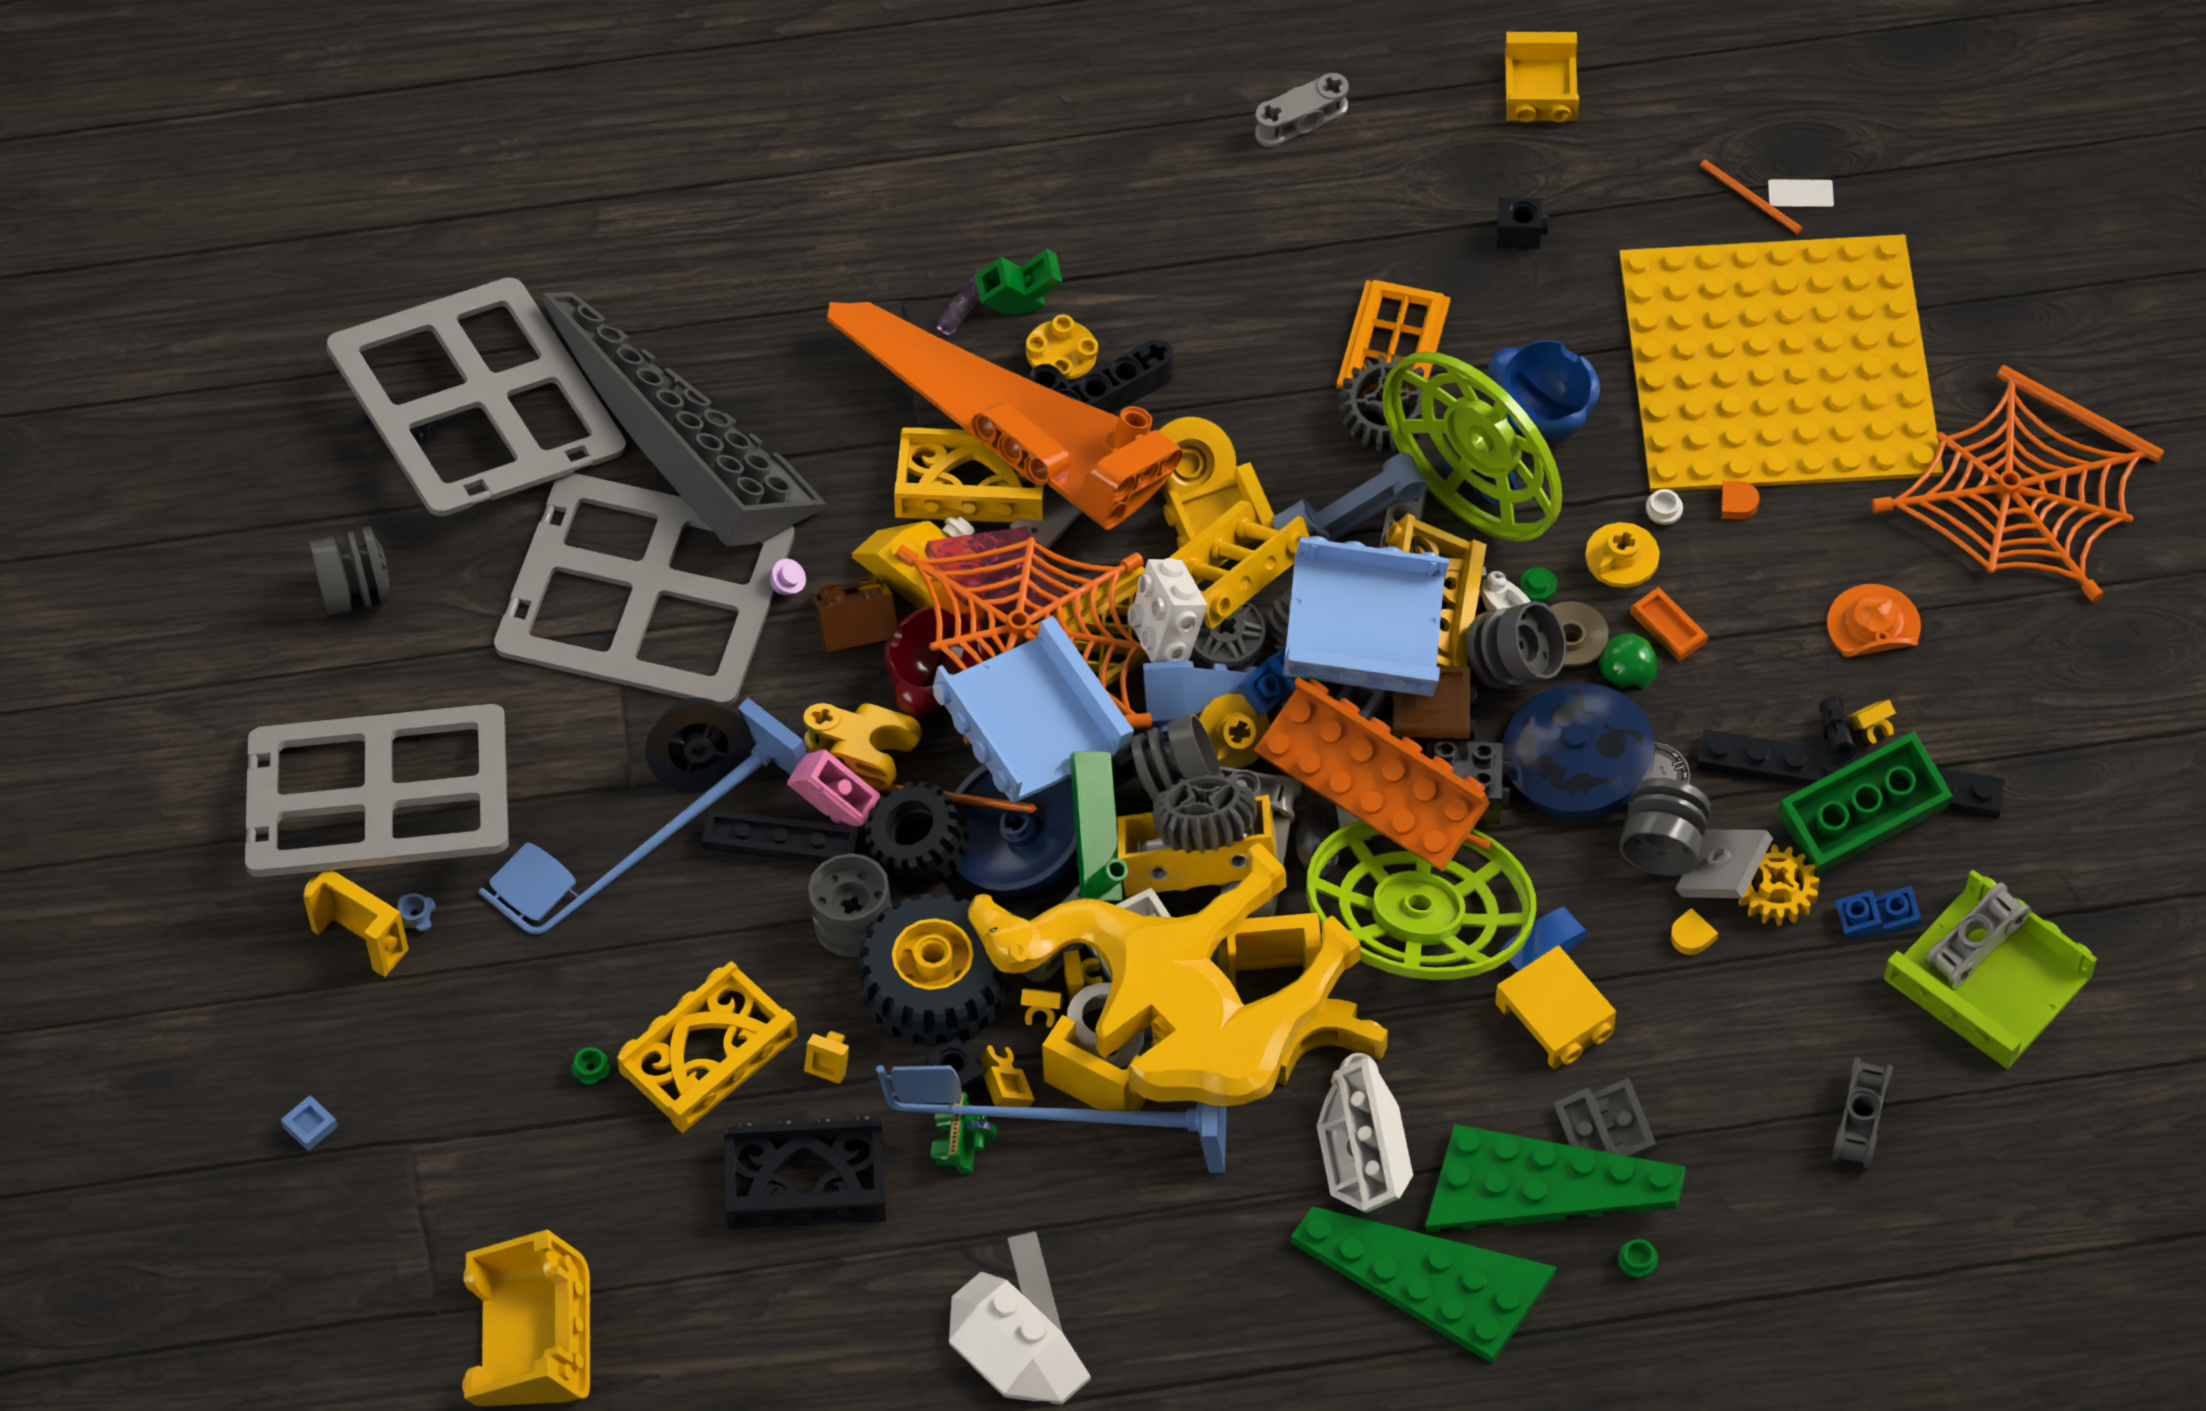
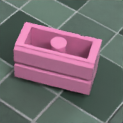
M825 749L815 753L804 754L787 781L788 786L825 816H830L831 820L838 825L854 827L863 825L869 817L868 814L871 808L875 807L877 800L880 798V794Z

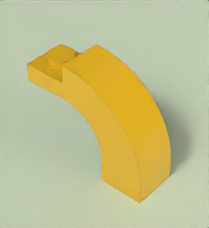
M1326 999L1321 1014L1298 1030L1283 1059L1276 1082L1286 1085L1298 1059L1309 1050L1319 1046H1340L1358 1053L1367 1054L1371 1058L1381 1061L1387 1049L1388 1030L1382 1028L1375 1021L1357 1019L1356 1003L1339 999Z

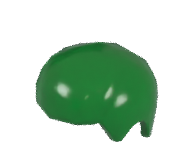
M1624 633L1613 637L1607 642L1598 659V665L1603 677L1620 689H1625L1631 685L1644 689L1657 676L1659 663L1648 640L1633 633Z

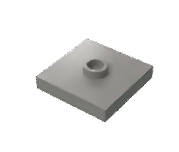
M1706 829L1703 835L1697 867L1690 873L1683 874L1675 889L1681 897L1743 898L1773 840L1772 836L1767 830Z

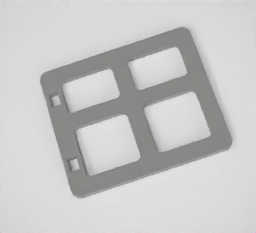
M503 278L331 334L327 339L328 354L423 504L435 516H447L471 508L474 504L489 499L495 500L571 474L574 470L620 457L625 451L626 441L522 282L515 278ZM497 307H505L526 336L539 359L498 373L492 372L477 352L458 320ZM423 331L433 332L465 383L401 405L393 404L360 352ZM548 383H555L590 436L550 450H543L539 447L507 397ZM472 408L483 409L516 461L452 483H444L411 434L410 429ZM583 451L587 456L572 462L568 458V455ZM482 485L485 489L484 492L469 496L466 491Z
M576 473L556 478L541 522L537 526L512 591L508 608L494 639L495 650L501 657L684 699L705 698L723 706H730L739 696L776 592L769 580L771 568L779 560L788 558L795 537L793 525L759 541L763 543L751 580L749 583L741 585L670 568L682 532L686 527L691 526L713 531L706 522L699 518L697 512L683 497ZM582 503H588L657 519L658 521L644 558L640 561H634L565 545L564 543L578 506ZM554 511L565 513L561 526L550 524ZM555 572L569 573L632 589L612 645L608 651H596L530 635L550 579ZM667 595L738 612L721 664L715 675H702L640 661L636 658L659 597ZM519 603L530 606L525 619L514 617Z
M484 704L263 726L252 730L248 735L245 865L247 873L251 876L267 877L495 854L504 851L509 845L504 709L499 705ZM471 729L478 731V774L467 777L406 783L393 782V740L396 737ZM350 741L365 742V783L363 786L286 795L279 794V752L282 749ZM270 760V767L258 768V761ZM478 800L480 802L481 826L476 831L400 839L393 837V811L396 808ZM359 811L365 813V839L359 843L290 850L278 849V823L283 819ZM269 834V841L256 842V835Z

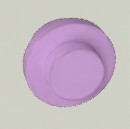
M781 559L772 566L769 580L772 588L781 595H795L804 588L806 575L803 568L796 561Z

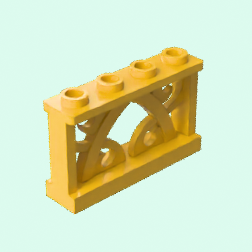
M906 427L901 429L897 479L894 491L895 518L946 520L948 517H952L956 520L958 517H962L966 521L1012 523L1017 518L1043 521L1045 485H1035L1034 488L1022 487L1021 481L1028 479L1019 472H1014L1017 470L966 430ZM912 458H922L923 463L929 469L918 466L913 462ZM976 460L987 466L996 475L986 478L976 486L963 485L958 478L948 474V472L965 462ZM910 472L922 478L919 483H908V473Z
M1407 513L1397 523L1393 522L1391 524L1385 541L1388 543V547H1396L1402 550V552L1410 553L1411 540L1425 545L1428 552L1439 556L1440 551L1454 557L1450 558L1444 576V581L1450 580L1451 586L1450 590L1443 586L1442 600L1447 603V609H1441L1440 621L1444 623L1443 631L1441 629L1439 631L1436 667H1440V670L1452 668L1465 672L1468 663L1467 634L1470 624L1475 619L1487 544L1475 539L1468 542L1416 520L1414 515ZM1420 546L1415 548L1417 554L1425 552Z
M731 961L723 968L719 967L711 972L706 982L696 991L686 993L679 1000L677 1006L667 1015L657 1017L650 1024L648 1030L637 1040L632 1039L621 1048L617 1056L619 1072L672 1120V1124L683 1134L798 1037L796 1018L786 1009L780 1008ZM731 991H737L745 998V1005L739 1014L734 1013L735 1002L733 998L727 1005L718 1003ZM754 1006L770 1020L767 1024L749 1017ZM707 1028L727 1029L723 1041L726 1058L722 1062L718 1063L710 1059H696L684 1064L685 1044L689 1031ZM740 1031L738 1040L745 1039L747 1041L737 1048L732 1045V1040L736 1033ZM655 1054H658L662 1059L658 1063L652 1064V1067L657 1070H665L671 1067L672 1071L663 1075L653 1076L646 1074L641 1066ZM698 1069H705L709 1072L700 1080L696 1079L697 1071L687 1077L689 1072ZM674 1081L680 1097L674 1101L659 1086Z

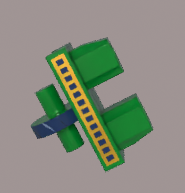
M965 1092L962 1093L961 1102L951 1104L972 1106L967 1102L968 1095ZM935 1113V1122L941 1132L950 1131L949 1138L936 1139L932 1142L931 1157L938 1165H954L961 1174L973 1173L975 1151H983L984 1143L992 1142L996 1139V1126L987 1122V1116Z

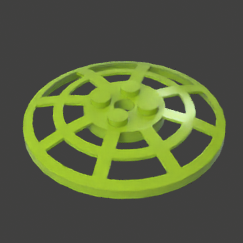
M1435 352L1413 353L1400 360L1391 369L1383 385L1382 401L1384 415L1400 454L1409 453L1413 456L1419 471L1426 478L1427 490L1443 506L1464 522L1502 540L1528 541L1541 536L1557 520L1561 511L1563 496L1561 479L1556 462L1546 441L1522 407L1491 378L1473 366L1445 354ZM1415 363H1429L1444 367L1448 373H1441L1427 380L1410 371L1409 368ZM1403 380L1422 389L1420 404L1423 419L1405 418L1401 399ZM1455 382L1464 397L1457 400L1439 386ZM1473 388L1495 401L1494 406L1492 407L1483 400L1478 399ZM1434 397L1449 407L1445 411L1443 419L1435 418ZM1507 413L1518 425L1525 438L1516 435L1508 422ZM1412 433H1429L1439 452L1454 469L1446 480L1436 472L1426 459ZM1442 433H1445V434L1447 435V438H1448L1450 444L1452 445V447L1454 448V450L1457 452V454L1461 457V460L1457 457V455L1454 453V451L1450 448V446H1449L1448 443L1446 442L1445 438L1443 437ZM1522 450L1533 456L1534 476L1521 461ZM1472 469L1487 477L1495 478L1497 486L1485 481L1475 474ZM1515 469L1528 487L1521 490H1511L1507 475ZM1544 469L1549 482L1551 503L1541 487ZM1464 480L1481 492L1500 500L1501 519L1479 509L1456 492ZM1535 496L1546 516L1531 523L1514 522L1513 503L1525 502Z
M1360 820L1349 823L1333 832L1319 845L1312 856L1306 877L1308 905L1311 913H1318L1321 929L1322 923L1327 917L1317 902V891L1339 900L1340 913L1345 924L1350 929L1348 931L1359 942H1363L1383 955L1404 961V963L1392 961L1371 953L1361 946L1360 961L1388 973L1427 980H1450L1476 976L1495 969L1510 960L1523 948L1531 934L1536 915V894L1531 879L1522 864L1501 844L1474 828L1469 834L1492 841L1489 851L1463 842L1462 845L1483 855L1490 862L1473 873L1468 868L1451 860L1444 871L1462 880V882L1455 886L1442 877L1431 874V867L1434 866L1410 851H1394L1373 856L1362 839L1381 835V833ZM1349 846L1360 863L1348 872L1342 881L1341 887L1320 879V873L1328 860L1339 850ZM1394 864H1416L1415 871H1403L1389 875L1383 867ZM1500 872H1503L1518 893L1522 912L1499 914L1496 899L1486 883ZM1368 873L1378 884L1373 898L1352 892L1356 883ZM1475 891L1484 905L1486 914L1465 913L1464 897ZM1350 905L1372 911L1376 923L1361 928L1352 914ZM1462 926L1485 927L1480 937L1469 946L1455 937ZM1521 926L1516 940L1502 952L1491 958L1479 952L1491 941L1497 927ZM1388 934L1406 943L1405 953L1389 948L1374 939ZM1441 943L1454 952L1440 956H1421V946ZM1463 959L1473 963L1457 967L1434 968L1420 966V964H1447Z

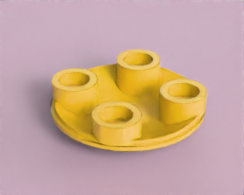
M1064 314L1058 315L1052 321L1045 322L1036 327L1026 341V357L1032 368L1040 364L1053 365L1060 370L1067 381L1087 374L1095 365L1098 356V342L1092 333L1081 324L1074 322L1070 316Z

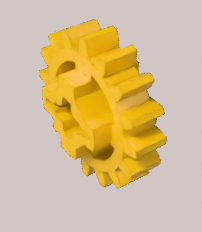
M1772 845L1771 853H1765L1753 877V880H1755L1754 886L1759 890L1755 892L1751 881L1743 898H1739V905L1749 904L1748 915L1752 917L1757 913L1762 914L1761 923L1766 924L1770 917L1775 918L1777 926L1782 925L1784 917H1788L1791 922L1796 923L1798 911L1807 916L1810 912L1811 904H1815L1817 901L1819 878L1814 877L1815 865L1805 866L1806 855L1804 853L1796 858L1792 856V847H1788L1784 853H1781L1777 845ZM1797 878L1801 882L1802 891L1799 890L1800 884L1795 881Z

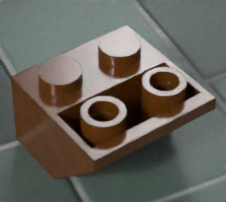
M865 577L856 580V585L841 588L840 584H831L820 587L819 593L811 594L822 643L827 652L893 639L898 623L893 596L884 580L878 581L877 577Z

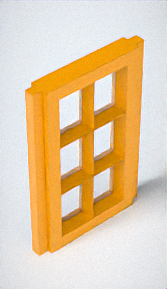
M1366 280L1336 388L1346 390L1343 387V380L1345 378H1353L1351 372L1353 367L1362 370L1365 357L1377 359L1381 354L1385 359V363H1391V358L1395 355L1400 332L1420 336L1415 353H1436L1451 297H1446L1442 293L1373 280V282ZM1382 298L1402 301L1396 323L1376 319ZM1408 303L1428 307L1422 328L1403 324ZM1374 327L1393 331L1387 353L1368 349ZM1396 355L1399 361L1405 358V356ZM1415 363L1412 370L1422 367L1424 369L1423 378H1429L1433 364ZM1377 382L1369 386L1362 395L1365 396L1376 391L1379 383ZM1407 386L1405 388L1402 387V389H1408V392H1411Z

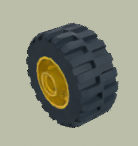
M931 894L920 895V900L916 901L906 898L898 902L899 908L893 910L892 907H888L881 913V922L874 921L868 928L867 938L862 940L860 947L859 966L862 995L865 1005L869 1006L872 1018L876 1023L883 1022L884 1030L890 1035L897 1036L900 1033L904 1042L913 1045L916 1043V1040L924 1041L925 1047L937 1046L936 1042L947 1041L949 1043L957 1037L959 1039V1037L964 1035L970 1039L979 1034V1025L989 1026L995 1019V1010L998 1011L1002 1008L1005 1001V991L1008 990V973L1001 972L993 965L979 935L968 920L967 912L971 904L970 901L962 899L961 903L954 901V896L942 894L941 898H932Z

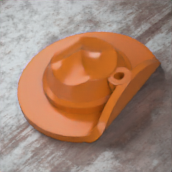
M1863 584L1844 591L1834 600L1828 612L1827 631L1833 645L1844 657H1854L1917 646L1921 631V621L1916 607L1903 593L1884 585Z

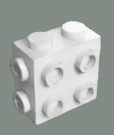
M1166 558L1164 560L1148 559L1144 573L1140 575L1138 580V591L1134 603L1128 610L1129 625L1133 627L1140 640L1142 649L1146 651L1152 663L1177 660L1189 661L1208 606L1183 560Z

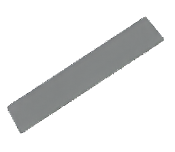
M1031 1232L1009 1237L1008 1243L1021 1293L1062 1332L1037 1233Z

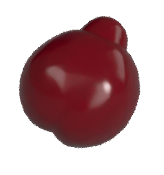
M925 606L904 618L898 624L891 643L886 642L885 646L887 671L895 684V703L901 712L911 717H920L928 714L934 708L945 707V705H940L933 694L934 689L932 686L937 667L943 665L949 675H955L962 671L941 649L932 651L929 648L930 643L936 642L937 622L934 606ZM940 607L943 621L942 640L955 637V616ZM961 613L962 636L970 634L971 616L970 613ZM977 618L976 632L985 630ZM983 639L989 645V639ZM977 641L967 643L983 662L990 659L989 653ZM960 645L948 647L965 664L967 669L977 665L974 658Z

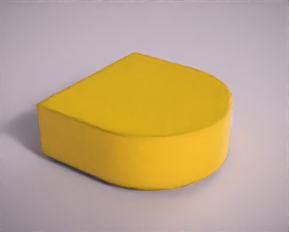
M1692 908L1679 917L1672 926L1671 942L1676 950L1686 955L1699 954L1718 939V932Z

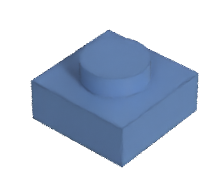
M311 1095L281 1119L282 1127L307 1151H310L338 1127L336 1119Z

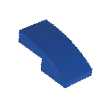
M1286 645L1237 685L1258 716L1270 711L1289 691L1296 689L1293 684L1296 677L1283 676Z
M1912 886L1874 896L1873 891L1869 890L1835 900L1845 937L1881 935L1923 925Z
M1563 906L1533 923L1531 934L1523 948L1509 961L1519 971L1558 945L1567 954L1589 933ZM1519 933L1499 949L1500 952L1508 948L1516 940Z

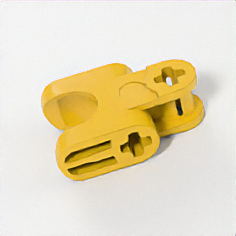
M819 703L810 706L803 716L804 726L808 729L804 736V744L809 753L825 749L869 786L879 790L889 788L897 775L893 759L888 754L880 751L895 749L908 752L915 748L922 737L921 727L913 717L868 703L861 704L855 713L836 708L831 704Z

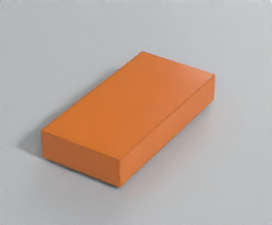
M1659 587L1630 607V614L1678 662H1681L1707 643L1708 635Z

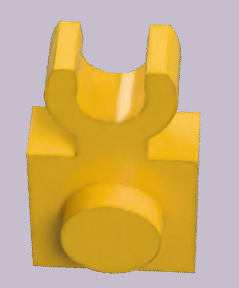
M988 1045L980 1055V1059L984 1067L988 1069L984 1074V1079L994 1105L999 1107H1029L1035 1099L1023 1069H1016L1012 1066L1014 1060L1012 1051L1009 1047H1004L997 1056L993 1046Z

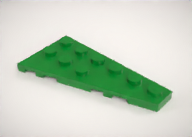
M1455 1124L1425 1225L1426 1233L1441 1232L1440 1228L1462 1226V1230L1477 1229V1225L1500 1222L1504 1226L1558 1221L1566 1220L1565 1216L1587 1214V1218L1602 1216V1212L1626 1210L1628 1213L1677 1209L1686 1177V1168L1679 1165Z
M1317 1207L1310 1209L1291 1235V1244L1493 1364L1554 1278L1557 1270L1555 1266Z

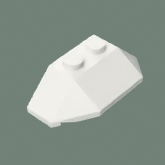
M1365 1057L1334 1071L1331 1079L1333 1085L1325 1098L1317 1123V1130L1330 1195L1368 1213L1399 1199L1411 1180L1413 1172L1399 1106L1372 1060Z
M980 1272L952 1296L949 1344L1002 1396L1028 1401H1050V1404L1062 1405L1091 1380L1090 1374L1064 1334L1008 1280Z

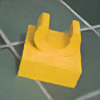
M1890 700L1875 702L1847 716L1851 720L1853 731L1862 729L1861 736L1867 745L1877 742L1873 734L1875 726L1881 729L1884 737L1894 734L1892 724L1885 719L1895 714Z
M1079 950L1063 952L1064 975L1070 1004L1073 997L1084 987L1103 982L1102 976L1089 977L1087 975L1089 972L1100 971L1099 959L1088 958L1081 963Z
M1022 989L1021 1005L1031 1006L1025 1014L1026 1024L1033 1025L1035 1012L1043 1011L1047 1015V1027H1053L1056 1021L1053 1009L1063 1008L1064 992Z
M830 1031L826 1038L813 1034L807 1042L804 1072L840 1084L846 1075L849 1046L842 1044L845 1040V1035Z

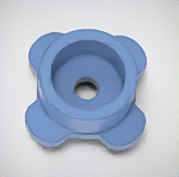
M411 893L403 895L398 899V911H400L404 929L407 927L417 928L418 931L424 932L431 927V920L429 918L431 911L435 909V902L432 898ZM417 911V915H411L412 912Z

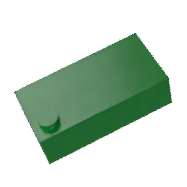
M1913 731L1782 799L1777 814L1799 852L1806 855V864L1815 865L1814 877H1817L1947 809L1953 795L1917 734Z

